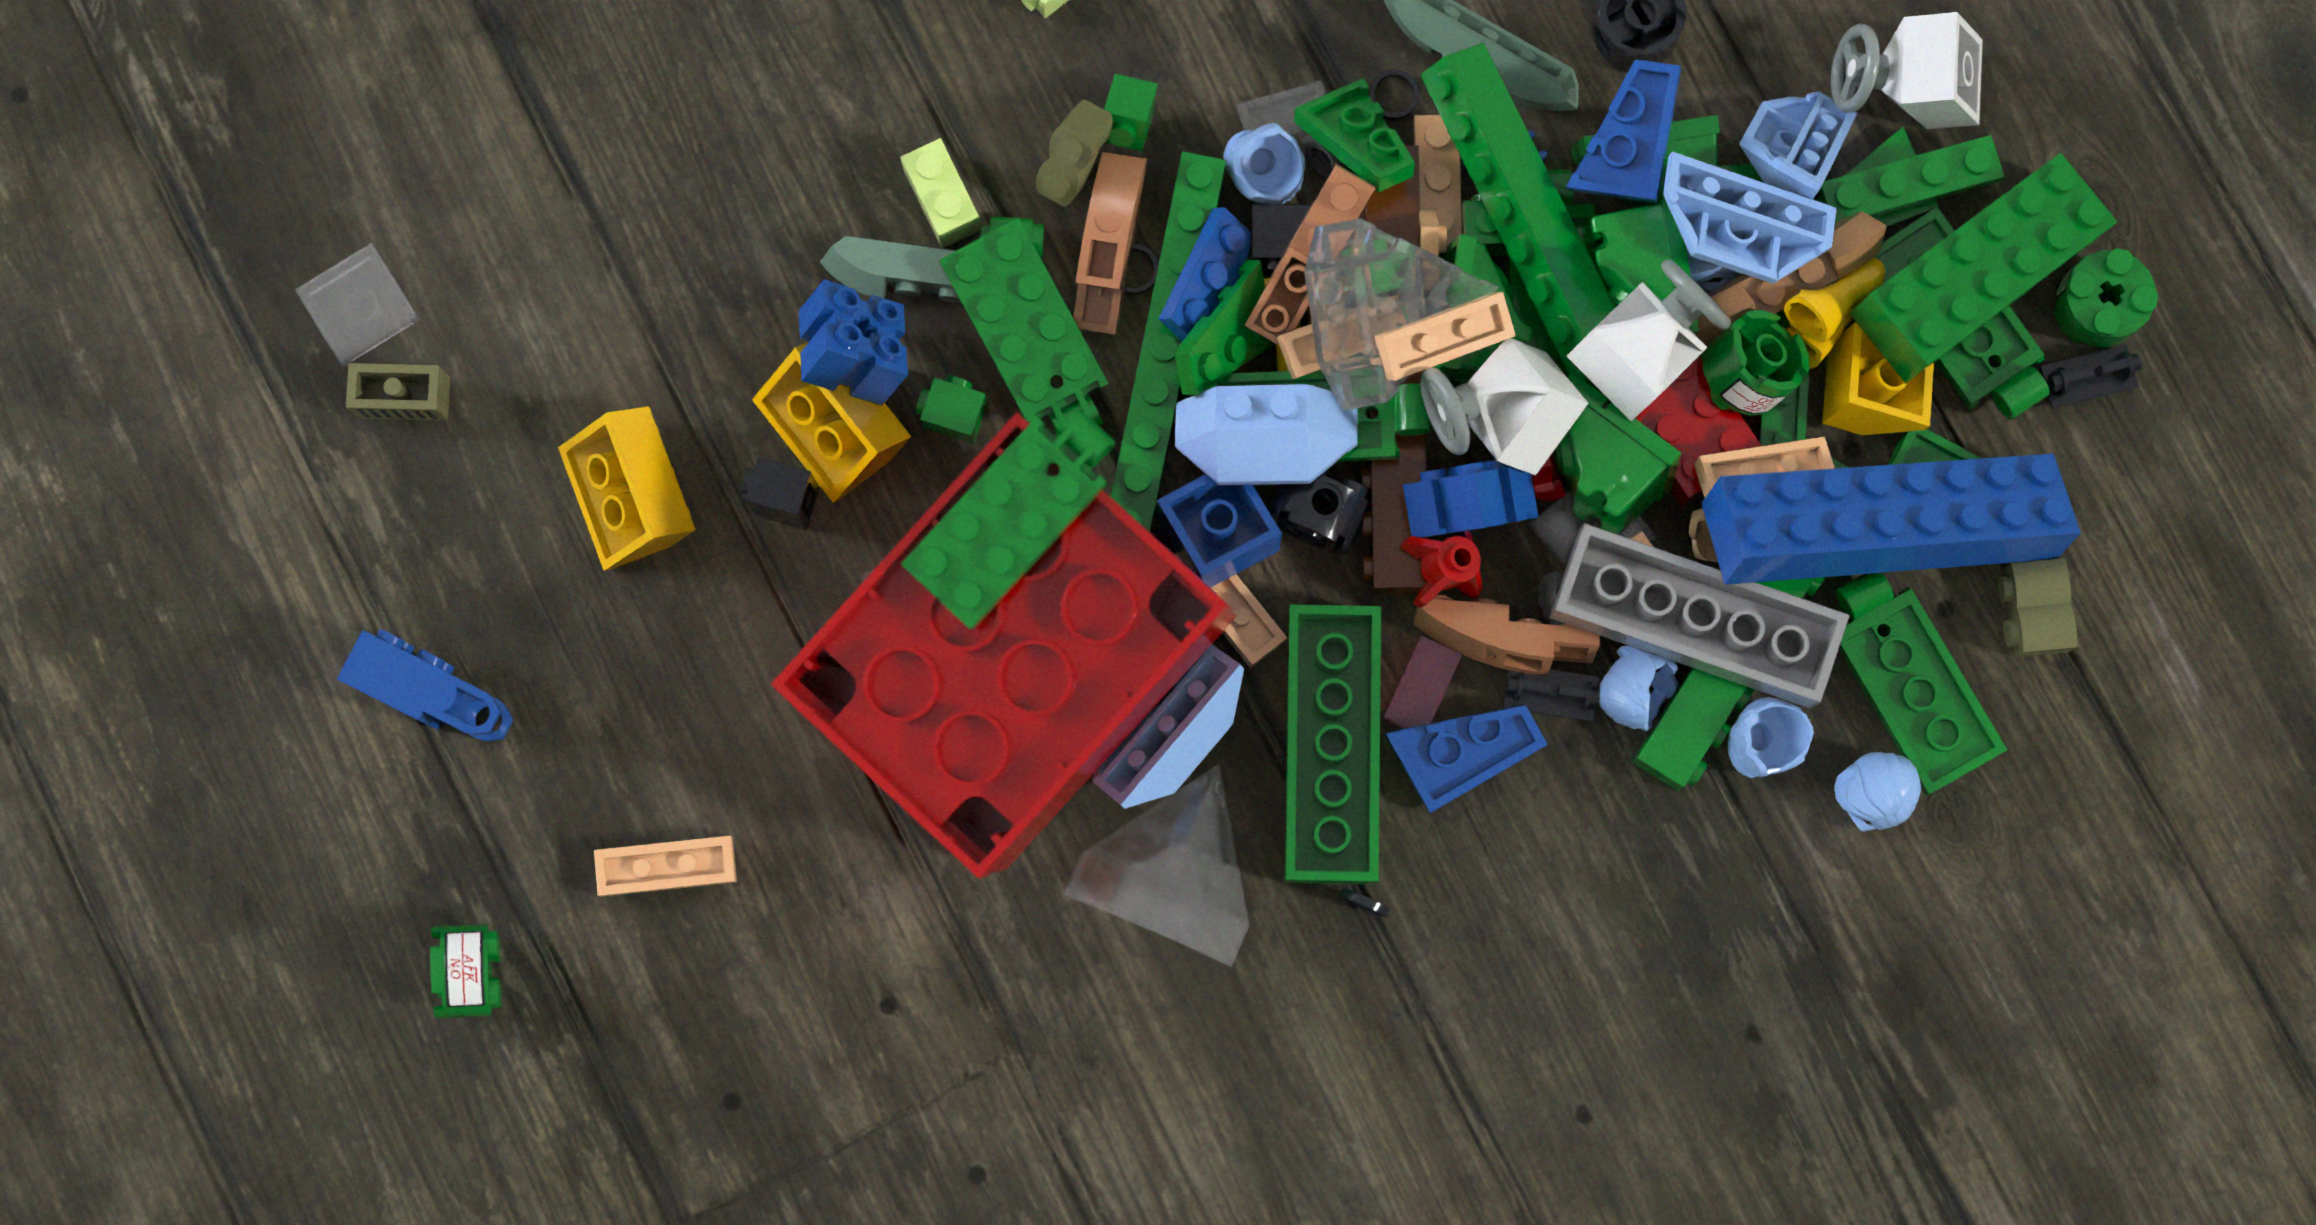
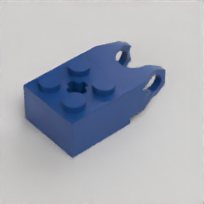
M382 629L378 631L376 636L362 630L337 680L437 730L441 723L444 722L480 741L504 740L514 721L504 703L487 692L451 675L455 667L446 663V661L420 649L417 656L412 655L415 649L414 646ZM489 707L490 715L488 720L484 724L477 726V714L481 709ZM502 715L501 726L498 730L491 733L499 716Z

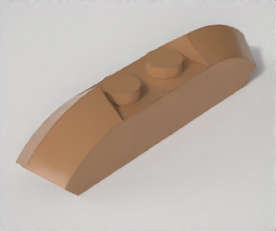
M1863 211L1852 214L1835 223L1832 247L1828 251L1776 283L1772 284L1741 274L1707 294L1726 313L1731 320V324L1748 311L1764 310L1776 314L1783 310L1786 302L1799 294L1801 289H1822L1876 256L1881 251L1887 225ZM1704 314L1697 319L1699 332L1695 333V335L1706 346L1724 331L1718 328Z

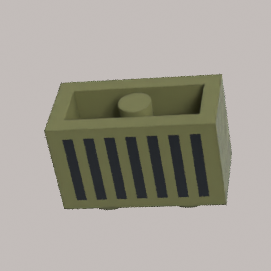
M348 363L346 408L356 417L362 419L448 421L450 376L439 365Z

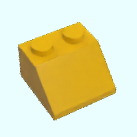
M1854 322L1841 334L1835 346L1827 355L1822 424L1859 435L1926 430L1930 427L1934 363L1906 384L1861 327Z

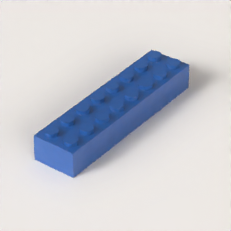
M2054 454L1720 476L1701 503L1725 585L2058 559L2081 534Z

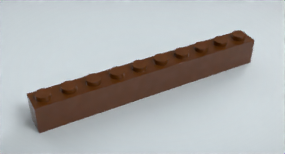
M1405 145L1415 162L1413 177L1379 193L1374 190L1355 225L1356 230H1364V233H1370L1371 238L1383 234L1387 246L1395 245L1402 263V271L1397 272L1402 284L1399 292L1405 290L1417 321L1422 319V275L1419 259V145ZM1378 348L1358 355L1359 361H1367V368L1383 367ZM1424 370L1395 380V386L1420 384L1421 375ZM1371 409L1368 411L1369 419H1375L1378 416L1377 410ZM1425 434L1416 436L1396 435L1397 448L1400 449V459L1369 461V466H1361V485L1368 489L1370 511H1365L1361 520L1362 538H1370L1371 555H1363L1362 574L1363 582H1371V594H1418L1422 586L1428 583L1421 572L1422 558L1417 560L1400 547L1403 540L1411 536L1403 485L1421 482L1420 473L1426 472Z

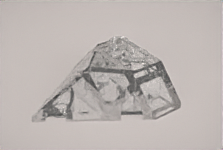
M1361 218L1315 226L1304 274L1317 362L1341 409L1350 410L1386 403L1399 391L1398 387L1408 377L1406 376L1395 381L1387 380L1374 336L1491 294L1499 287L1486 280H1480L1462 271V268L1402 238H1396Z
M1219 764L1084 851L1079 858L1064 896L1103 913H1110L1189 947V950L1232 967L1248 930L1249 920Z

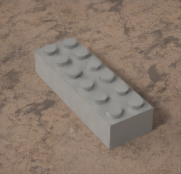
M1584 524L1577 534L1549 618L1811 709L1822 700L1849 615L1755 582L1725 585L1721 571Z

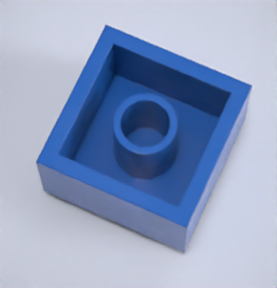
M1205 474L1157 500L1156 518L1180 559L1210 588L1280 551L1282 533L1253 485H1217Z

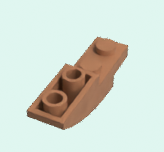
M1102 152L1088 209L1075 283H1078L1073 319L1081 330L1118 335L1131 247L1134 248L1147 165L1146 158Z
M1337 164L1334 166L1244 326L1279 345L1278 336L1295 330L1327 275L1340 248L1374 192V185Z
M1436 595L1426 606L1421 608L1416 606L1413 625L1447 648L1473 660L1505 670L1521 671L1524 674L1547 676L1553 660L1593 664L1600 645V635L1566 623L1562 625L1542 624L1539 620L1529 618L1520 619L1516 622L1509 621V605L1497 604L1496 601L1491 599H1476L1468 602L1455 601L1444 595Z

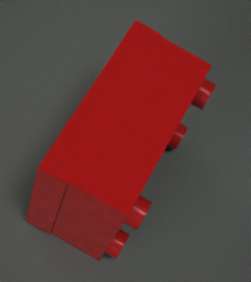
M1017 412L770 684L978 879L988 877L990 873L1006 870L1237 617L1231 610L1232 607L1110 495L1102 490L973 630L969 629L901 563L1030 424ZM1052 464L1048 468V474L1052 477L1058 475L1060 471L1058 464Z

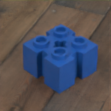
M823 279L799 310L800 339L809 341L800 353L801 381L832 391L839 384L850 387V396L883 405L908 376L906 346H903L899 341L905 334L904 305L875 295H871L867 301L860 299L856 289Z
M1497 460L1421 472V482L1403 485L1411 536L1428 537L1538 518L1531 473Z

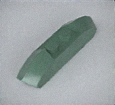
M1384 0L1389 13L1399 28L1409 39L1429 54L1434 49L1444 57L1484 42L1514 102L1544 111H1571L1578 109L1579 84L1573 68L1454 0Z
M845 236L832 245L820 261L822 266L842 284L856 289L857 292L867 296L875 295L884 298L888 287L894 288V293L906 297H920L921 292L939 294L938 298L942 301L961 303L939 263L940 259L955 252L953 250Z

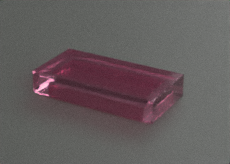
M1421 636L1383 719L1402 728L1431 723L1462 654Z

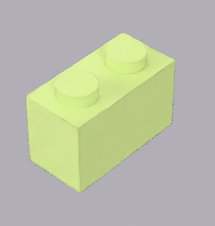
M941 138L900 157L904 172L942 249L981 231L979 215Z

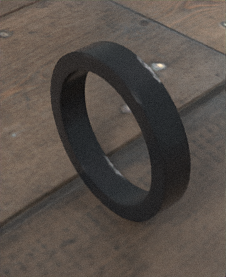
M1384 71L1373 80L1369 96L1373 103L1376 102L1375 89L1386 78L1398 77L1408 82L1414 95L1411 105L1398 113L1388 112L1383 109V118L1389 120L1403 119L1410 115L1417 106L1419 99L1418 85L1414 78L1404 71Z
M1135 244L1134 248L1131 247V251H1139L1146 254L1154 265V273L1150 281L1141 287L1131 288L1125 286L1124 293L1142 294L1155 285L1159 265L1157 257L1149 248L1140 244Z
M1345 888L1342 889L1339 896L1342 900L1386 918L1390 910L1387 906Z

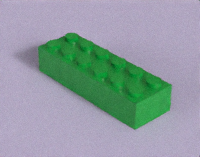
M2059 153L1871 292L1849 314L1907 384L2095 242L2118 221L2063 154Z
M1289 605L1287 620L1284 883L1376 885L1378 882L1381 606Z

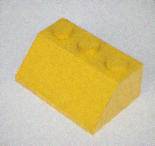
M807 342L793 349L754 396L752 401L808 471H811L816 482L829 499L835 503L886 465L906 444L911 435L885 403L879 405L850 396V387L839 384L832 391L802 382L800 353L809 343Z
M649 406L607 412L558 447L604 571L617 568L669 548L696 530Z

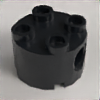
M1600 0L1591 24L1592 36L1597 50L1617 70L1628 73L1635 59L1662 63L1671 55L1685 27L1687 15L1685 0Z
M1326 471L1310 484H1278L1267 510L1273 520L1279 519L1277 523L1279 530L1323 550L1327 542L1335 544L1333 553L1347 554L1368 506V501L1364 498L1368 489L1350 479L1343 478L1340 483L1326 477ZM1312 498L1321 501L1324 506V515L1315 511L1312 506Z

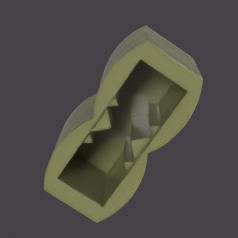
M1085 99L1081 100L1072 109L1051 136L1049 157L1040 167L1036 178L1037 193L1063 207H1066L1073 201L1097 169L1099 149L1107 141L1112 130V114Z
M2065 558L2010 563L2003 569V575L1998 577L1997 590L2000 601L2007 603L2009 620L2004 621L2003 633L2007 647H2013L2015 657L2068 653L2077 648V628L2071 604L2070 579Z

